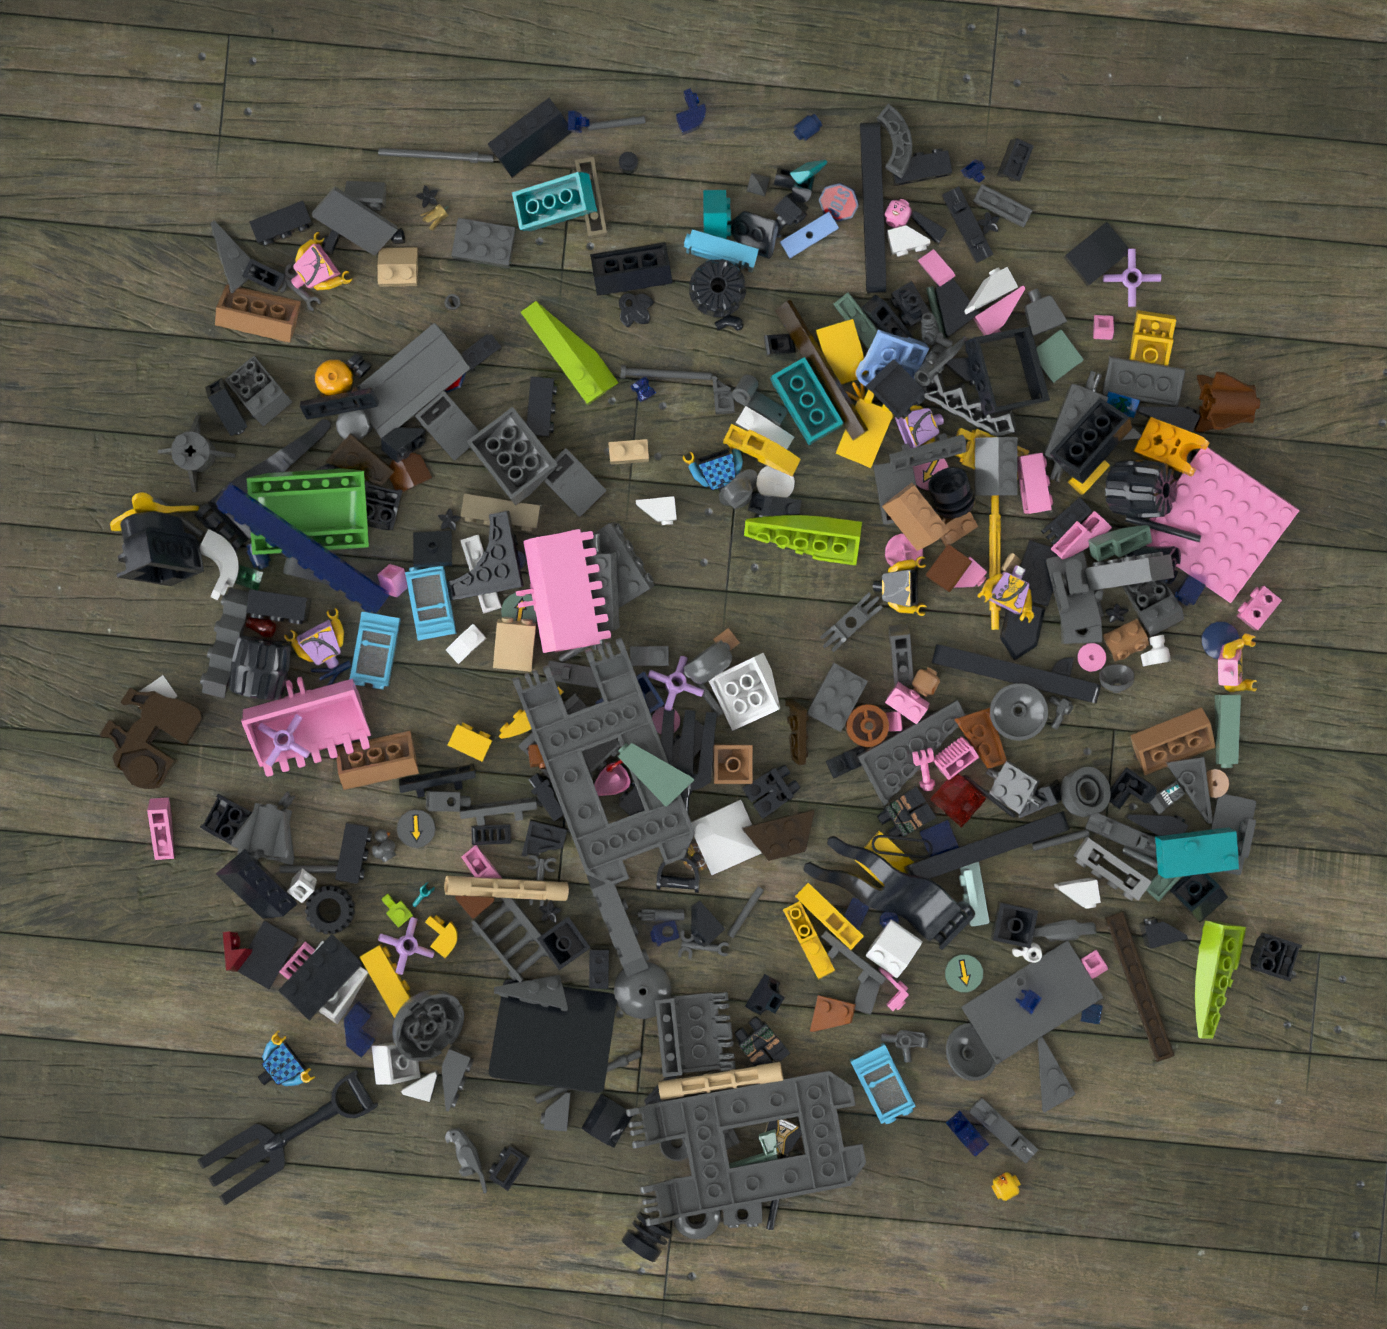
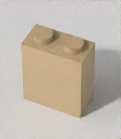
M647 439L609 442L611 465L649 462Z
M511 617L498 619L493 668L532 671L537 623H532L533 620L530 619L513 621Z

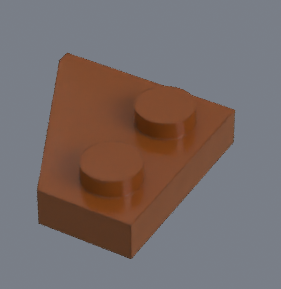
M818 995L810 1031L816 1032L852 1023L856 1004Z

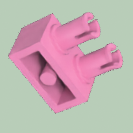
M1265 586L1256 587L1251 592L1250 596L1252 598L1248 603L1244 602L1238 609L1239 614L1237 617L1253 630H1259L1282 601Z

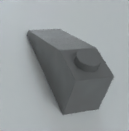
M908 625L888 626L894 685L898 682L904 686L912 685L913 666Z

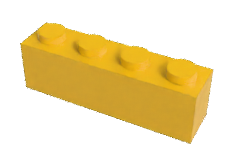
M380 944L362 954L360 959L395 1018L401 1006L411 998L408 991L410 987L405 979L402 981L399 974L395 973L397 964L391 962L389 958L391 953L388 948Z

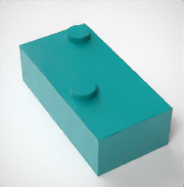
M576 172L512 192L519 228L523 231H534L597 211L589 173Z
M805 357L771 376L770 381L808 445L842 427L843 421Z
M1229 827L1155 837L1158 875L1165 879L1239 869L1237 832Z

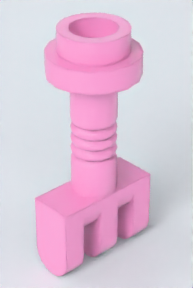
M927 748V756L925 750H920V758L917 751L913 752L914 764L916 766L921 765L923 780L919 783L923 791H931L934 789L935 781L930 779L928 763L934 762L932 748Z

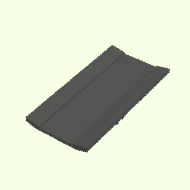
M433 323L359 385L361 390L372 388L379 400L378 407L363 409V411L382 438L394 428L401 427L471 368L439 326Z

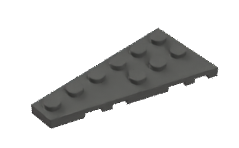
M954 700L924 717L917 724L914 723L878 745L857 755L883 806L889 802L891 797L921 767V765L916 766L914 764L912 753L917 751L920 758V750H925L927 756V748H932L934 752L936 748L940 747L946 737L958 727L954 719L965 716L958 700Z

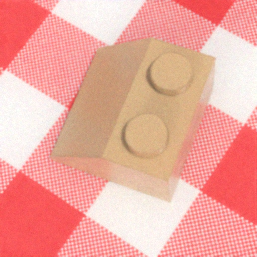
M381 248L378 254V285L380 287L418 286V248Z

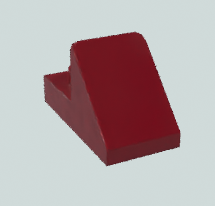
M231 931L223 932L226 971L237 972L253 950L247 948L239 949L241 942L238 933Z

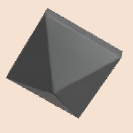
M751 173L746 192L765 196L770 178Z

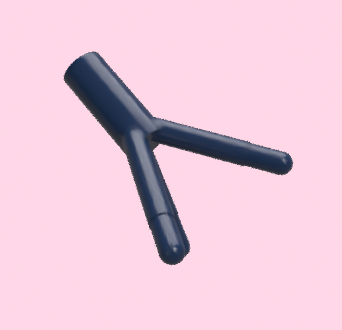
M348 660L332 669L314 668L311 669V672H329L319 677L320 680L332 676L327 684L328 686L333 684L338 674L351 668L352 665Z

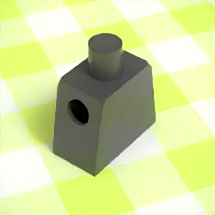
M1038 288L1028 292L1032 303L1026 305L1024 311L1027 324L1031 327L1033 336L1067 322L1051 295L1042 298Z
M426 790V810L459 812L460 807H470L471 797L460 796L458 791ZM448 798H453L452 804H447Z

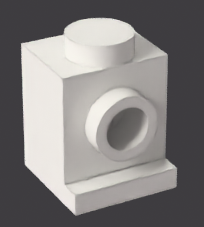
M302 868L292 878L287 892L303 903L314 892L317 879Z

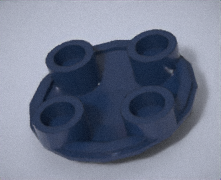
M1227 622L1212 623L1201 635L1203 649L1213 659L1219 658L1223 645L1240 639L1237 630Z

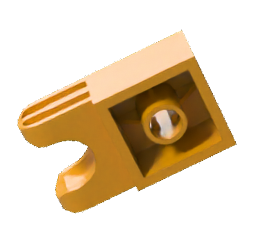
M1150 417L1134 452L1148 461L1167 463L1168 467L1173 468V470L1192 477L1196 469L1187 462L1189 452L1201 448L1206 450L1210 442L1200 435Z

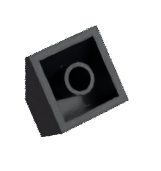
M1207 873L1184 876L1170 889V892L1199 922H1202L1228 898L1221 886Z
M998 901L990 939L1031 948L1038 910Z
M1154 916L1143 919L1144 922L1139 923L1144 944L1150 949L1188 939L1186 934Z
M569 917L537 938L558 970H561L590 949V946Z

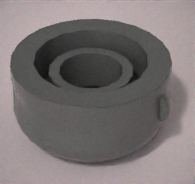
M719 640L701 652L683 667L685 676L691 678L697 684H704L716 677L732 661L729 644Z
M1083 767L1071 771L1064 777L1060 786V795L1064 806L1071 814L1085 817L1102 812L1110 800L1111 791L1108 780L1103 773L1093 767ZM1081 786L1084 788L1086 793L1085 799L1080 794Z
M720 1210L706 1213L705 1219L700 1223L691 1222L688 1216L677 1218L673 1221L675 1227L683 1236L694 1240L707 1239L717 1229L721 1215Z

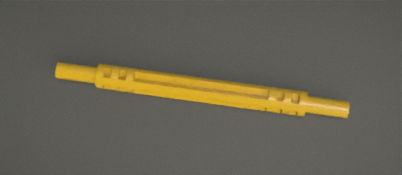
M999 495L991 496V515H989V578L997 573L1001 574ZM989 601L991 630H999V610H1001V606Z

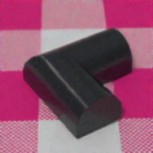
M777 168L774 185L792 189V197L796 202H807L811 197L815 176L798 184L790 175L792 170Z
M1126 767L1110 788L1109 803L1120 810L1131 794L1142 802L1149 803L1154 799L1157 789L1154 785Z

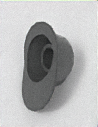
M752 469L741 471L721 490L719 494L720 502L723 505H731L734 509L746 506L752 498V491L757 482L756 472Z

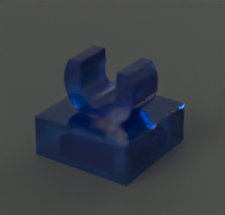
M568 111L569 131L581 133L582 127H590V119L582 117V114L577 111Z
M977 159L960 170L964 177L973 178L975 182L979 183L985 179L980 172L985 166L982 161Z
M1030 989L1028 992L1021 990L1025 995L1024 999L1019 1000L1016 998L1015 1000L1024 1011L1032 1015L1041 998Z

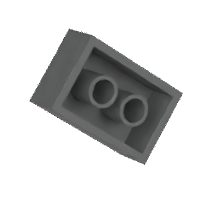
M458 218L451 256L457 260L510 268L516 233L515 227Z
M833 663L807 710L808 715L841 732L868 681Z

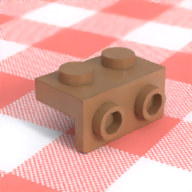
M971 512L953 519L944 518L939 515L950 530L940 538L945 547L978 527Z
M1138 619L1103 635V639L1110 649L1114 661L1126 659L1130 654L1140 652L1149 646L1148 637Z

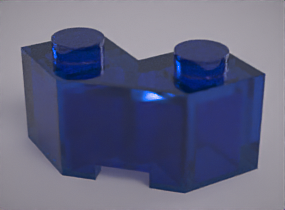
M357 1002L345 1016L344 1027L346 1046L362 1058L376 1040L361 1029L373 1013L360 1002Z

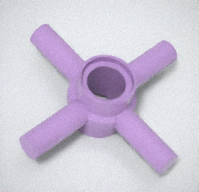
M1128 249V269L1123 274H1103V282H1122L1128 288V307H1136V287L1141 282H1161V274H1142L1136 268V249ZM1129 273H1133L1136 276L1137 280L1135 283H1131L1128 280L1127 276Z
M680 656L676 672L669 676L650 670L648 673L649 678L665 683V688L669 694L664 709L668 711L672 710L676 694L681 693L683 690L702 697L704 689L686 683L683 667L686 665L688 658L685 656ZM672 680H676L680 686H675Z
M298 714L295 715L286 730L275 731L263 723H260L258 726V730L273 738L275 748L265 762L267 765L272 767L281 751H288L290 749L305 758L309 756L310 751L294 742L293 733L303 719ZM287 736V743L280 744V739Z
M413 917L409 920L405 936L397 939L380 934L378 941L395 946L397 953L400 954L395 973L401 975L404 972L408 956L418 953L433 958L435 953L433 950L418 946L417 940L413 937L418 919ZM404 941L409 943V951L404 948Z

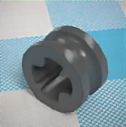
M287 791L278 805H282L283 809H287L296 796H291L290 792Z

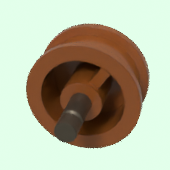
M869 704L860 705L854 708L848 717L846 731L850 739L856 744L872 747L878 745L886 738L889 731V721L885 712L879 707Z

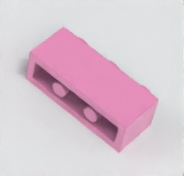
M1043 453L1017 456L1018 479L1023 510L1026 514L1052 510L1053 499L1048 490L1050 480L1048 475H1046L1045 467L1047 466V461Z

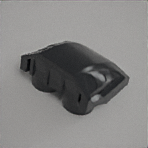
M365 481L367 526L381 530H394L403 491L372 485Z
M217 794V799L200 828L231 845L232 839L252 812L225 796Z
M1262 932L1256 940L1250 958L1251 969L1291 982L1292 978L1290 976L1299 948L1301 949L1302 945Z
M601 1093L582 1129L601 1142L615 1148L633 1116H627L626 1108Z

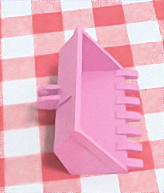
M580 529L523 541L531 589L516 591V596L532 594L533 601L520 602L518 607L534 605L543 653L560 652L600 644L602 639L611 638L609 630L598 632L597 623L608 621L607 614L595 616L594 607L605 605V599L603 597L592 599L591 590L602 588V582L595 581L589 583L588 574L599 572V565L586 566L585 557L595 556L597 553L595 548L583 549L582 541L593 539L592 531L581 533Z
M298 677L299 693L294 694L293 684L288 680L286 681L289 696L243 709L242 725L260 767L263 766L267 777L274 774L272 767L265 762L275 748L272 737L258 730L260 723L267 725L275 731L286 730L296 714L301 716L303 719L293 733L294 742L310 751L315 763L322 761L319 750L328 748L331 759L337 758L336 745L343 743L347 754L354 752L351 742L360 739L362 749L370 748L368 736H371L365 718L360 694L353 679L314 690H306L302 677ZM282 737L280 744H286L288 737ZM292 749L281 751L274 762L280 763L282 772L290 770L287 760L290 758H296L299 768L306 766L304 757Z

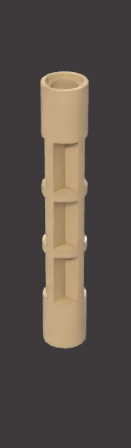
M446 876L444 882L445 895L566 901L569 893L567 882Z
M774 1062L757 1065L756 1067L733 1069L726 1072L704 1074L684 1079L677 1078L659 1081L658 1086L661 1100L685 1097L686 1095L711 1093V1091L783 1081L781 1063Z

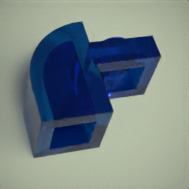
M691 88L683 91L689 110L676 114V120L682 136L700 128L706 115L705 104L697 106L699 99L696 92L692 93Z

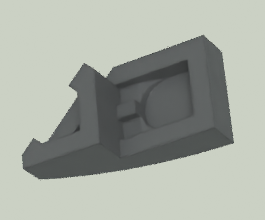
M712 376L715 414L735 413L731 388L724 385L716 376Z

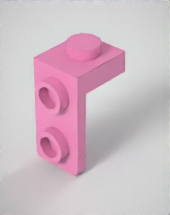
M879 967L878 970L899 990L886 1005L892 1011L895 1009L899 1010L906 1003L904 1000L909 996L906 992L908 988L901 981L897 983L892 978V974Z

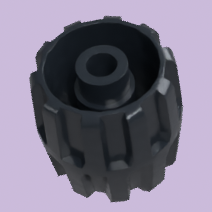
M711 259L696 268L689 282V295L692 303L702 314L713 318H721L731 315L739 309L746 295V281L741 270L729 262V260ZM715 286H719L723 291L716 293L712 289Z
M1122 460L1115 462L1114 466L1110 467L1105 482V498L1109 509L1116 514L1138 518L1164 517L1169 514L1173 508L1172 503L1176 501L1177 496L1174 492L1177 480L1173 479V468L1168 467L1167 463L1147 460Z
M257 636L238 637L231 662L230 691L257 699H281L289 672L290 645L282 641H274L270 638L261 639Z

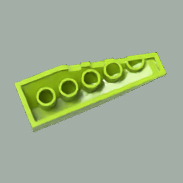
M537 301L521 311L523 317L587 405L618 384V381L597 352Z
M806 515L757 517L746 519L744 536L764 543L772 542L779 548L785 549L787 547L796 550L795 553L803 555L805 553L819 561L856 565L862 522Z
M1205 920L1199 946L1195 981L1196 1022L1199 1038L1213 1039L1221 1017L1219 1010L1225 1005L1227 987H1231L1233 982L1230 978L1233 970H1237L1246 930L1244 926Z

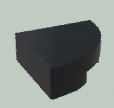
M1068 657L1055 663L1051 672L1070 677L1074 658Z

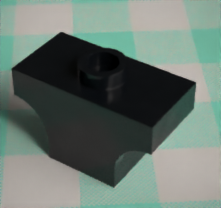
M764 974L745 1007L759 1015L767 1010L776 1014L785 999L779 992L781 982Z

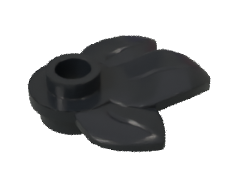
M630 293L623 294L619 299V307L621 309L620 320L623 325L629 328L634 321L639 324H648L650 315L647 308L654 304L652 298L642 293L635 296ZM628 299H630L632 302L631 306L629 307L626 306V301Z

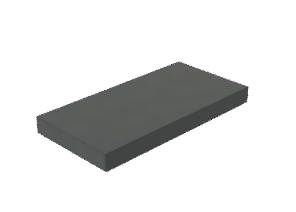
M335 186L312 212V217L374 256L397 231L396 225Z
M1109 356L1102 394L1108 395V392H1112L1140 401L1178 407L1186 369Z

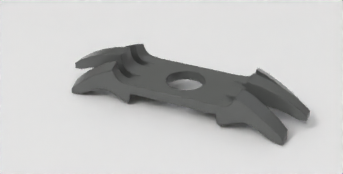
M870 592L867 593L848 613L820 636L821 639H824L833 630L835 631L823 645L824 649L840 637L841 640L831 649L834 653L857 629L883 608L880 605L869 614L867 613L880 598L877 596L862 608L861 605L871 596ZM848 617L856 619L857 624L854 628L846 626L845 621Z

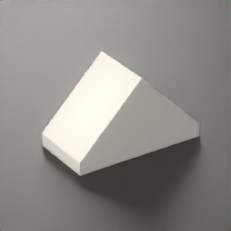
M437 1070L403 1088L402 1094L430 1102L438 1075Z

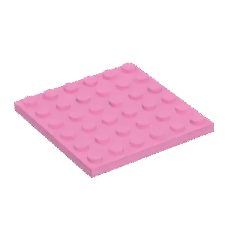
M1207 447L1206 450L1201 448L1189 463L1191 467L1196 469L1194 475L1191 477L1182 473L1177 480V486L1174 488L1177 496L1176 501L1172 503L1173 508L1171 512L1164 517L1149 519L1150 521L1201 535L1200 542L1150 529L1152 543L1146 546H1175L1179 548L1181 562L1176 566L1231 603L1297 515L1299 509Z

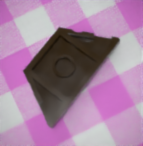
M814 810L742 827V831L768 861L806 851Z

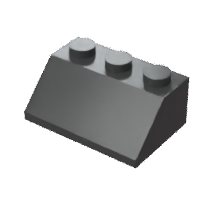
M1017 437L975 438V496L1017 495Z

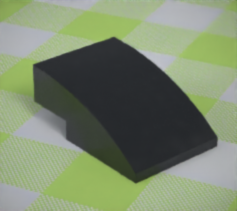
M1106 222L1063 258L1088 287L1128 254L1129 248L1109 223Z

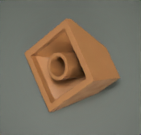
M714 744V784H752L753 745Z

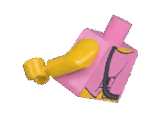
M316 232L313 240L310 239L298 250L295 258L296 263L293 266L298 275L291 279L292 284L297 289L305 284L308 288L316 290H330L342 285V283L349 284L352 279L345 280L344 275L349 274V271L343 272L340 277L338 276L340 272L321 247L324 238L320 241L316 239L320 236V232Z
M1246 633L1242 636V639L1234 640L1222 646L1218 658L1219 685H1224L1228 692L1257 690V688H1252V684L1257 682L1256 680L1245 679L1243 681L1242 647L1244 645L1250 647L1256 645V642L1251 641L1255 638L1253 635Z

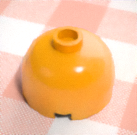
M337 359L328 360L317 368L315 383L318 390L326 396L346 393L351 390L353 373L346 363Z

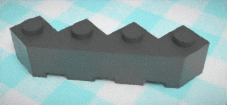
M940 372L935 375L929 385L921 386L927 392L924 395L926 399L936 402L944 409L955 415L958 414L965 418L966 421L989 431L990 434L996 437L1013 433L1016 430V422L1012 410L984 416L980 399L969 400L964 382L945 387Z
M229 588L227 595L225 594L222 597L223 614L220 621H216L214 631L217 632L216 641L213 647H209L207 658H210L207 672L202 674L200 684L203 685L202 693L221 698L226 696L238 637L243 636L246 615L249 614L246 613L249 592Z
M588 875L587 879L591 890L596 898L599 910L627 977L648 969L649 967L646 962L649 960L646 949L642 950L636 937L639 934L635 924L631 925L626 910L629 909L625 898L621 900L616 885L619 883L609 885Z

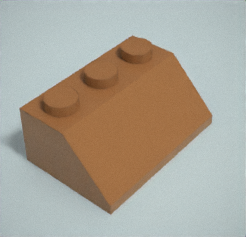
M913 482L882 505L917 551L934 543L950 531Z

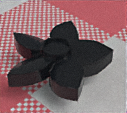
M424 185L423 193L416 195L418 199L423 200V208L429 203L437 205L434 197L437 195L438 190H431L429 192L428 187Z
M986 211L985 219L978 221L979 225L984 226L983 234L988 233L990 230L998 232V227L995 223L998 222L1000 217L995 216L991 218V215Z
M450 508L446 515H438L439 519L444 521L441 529H446L449 525L452 530H456L454 522H457L461 517L453 516Z
M1118 603L1115 604L1114 609L1108 608L1105 610L1106 614L1109 615V623L1117 619L1124 622L1122 614L1129 611L1126 608L1120 609Z
M552 900L548 902L547 907H539L540 911L544 913L542 921L550 918L551 921L556 923L557 918L555 914H558L562 909L554 908Z

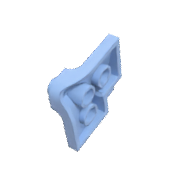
M878 330L863 361H860L856 369V377L860 383L866 386L895 359L915 380L914 375L921 367L929 347L926 343L916 339L900 337ZM867 370L868 373L863 375L862 373Z

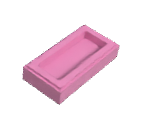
M934 249L918 260L939 287L955 277L954 272Z

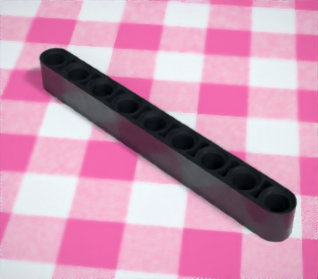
M880 122L860 123L866 292L886 293Z
M938 644L935 646L931 662L1010 683H1025L1039 690L1096 704L1101 689L1100 684Z
M1062 811L904 866L906 874L930 879L1070 830L1065 813Z

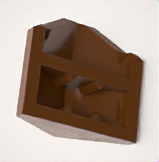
M411 453L408 458L401 460L399 463L392 460L390 467L395 471L389 478L395 490H402V493L432 479L422 456L419 454Z

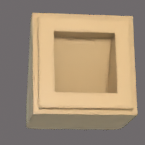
M1013 553L1009 554L1001 567V571L1012 574L1015 566H1020L1021 559Z

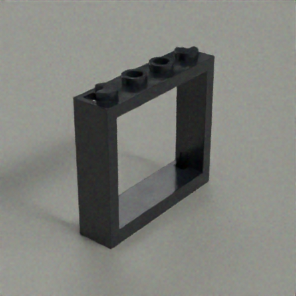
M1030 326L974 337L965 341L966 352L969 357L971 371L984 416L1034 406L1050 400ZM1015 337L1031 399L997 407L980 344Z

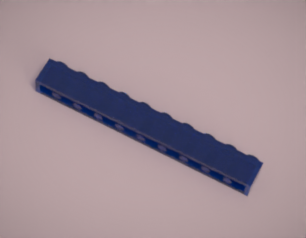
M230 481L216 499L217 508L224 514L230 513L234 516L233 519L237 523L249 526V530L253 534L265 537V541L269 545L281 548V552L286 557L297 559V563L306 570L310 568L318 579H326L330 582L329 586L334 590H341L346 593L345 597L350 601L355 602L356 600L362 604L361 608L366 612L370 613L372 611L376 614L389 597V592Z

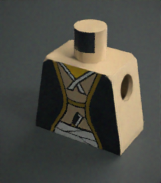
M787 1119L767 1122L765 1132L776 1130L777 1156L779 1152L788 1155L802 1135L800 1125Z

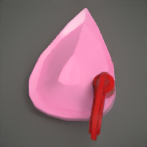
M621 759L616 763L607 765L600 772L594 783L598 796L615 795L629 787L630 777L623 766L620 765L623 763Z

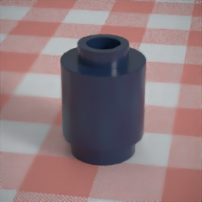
M815 114L807 115L794 126L795 130L793 133L799 141H807L820 131L822 123Z
M252 544L247 545V554L254 568L258 567L261 570L270 566L269 562L272 560L269 554L252 555Z

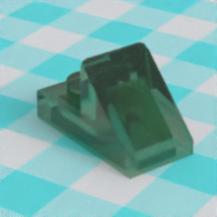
M238 564L239 568L235 583L258 591L263 572Z

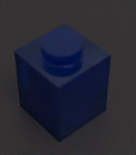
M1190 575L1186 576L1175 594L1178 597L1177 601L1185 606H1188V604L1194 605L1206 585Z

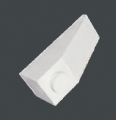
M998 267L989 272L990 276L982 282L965 309L966 314L1018 288L1008 267L1002 270Z
M746 406L735 424L746 431L750 429L785 449H788L794 439V436Z

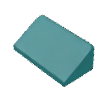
M827 160L807 162L792 171L790 175L798 184H801L817 174L827 164Z

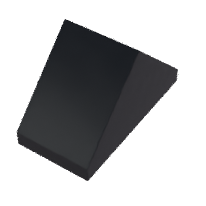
M250 259L242 276L277 293L286 275Z
M789 334L765 335L763 338L766 358L796 353L794 341Z

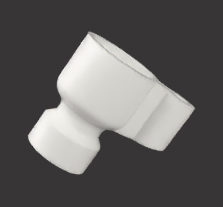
M1164 635L1150 637L1149 641L1153 649L1141 655L1143 667L1171 661L1169 649L1164 646Z
M1035 942L1031 943V948L1022 947V949H1018L1015 947L1012 949L1015 957L1023 956L1032 963H1036L1042 958L1041 948Z

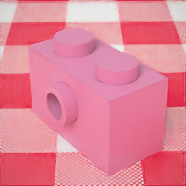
M900 682L895 685L885 701L886 704L915 724L920 721L930 704L920 697L916 691L907 688Z

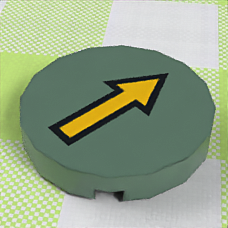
M516 593L508 596L501 608L502 617H511L513 621L530 619L533 620L532 623H536L537 616L534 605L518 607L520 602L533 601L532 596L529 594L516 596Z
M959 954L952 957L946 965L945 978L954 990L970 992L980 985L983 979V968L975 957L968 954Z

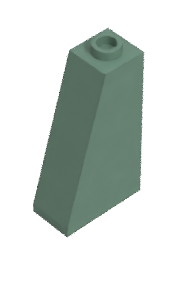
M1215 695L1216 764H1221V768H1233V764H1238L1241 695Z
M626 743L618 750L620 753L618 757L666 807L694 781L689 775L633 743L630 745Z

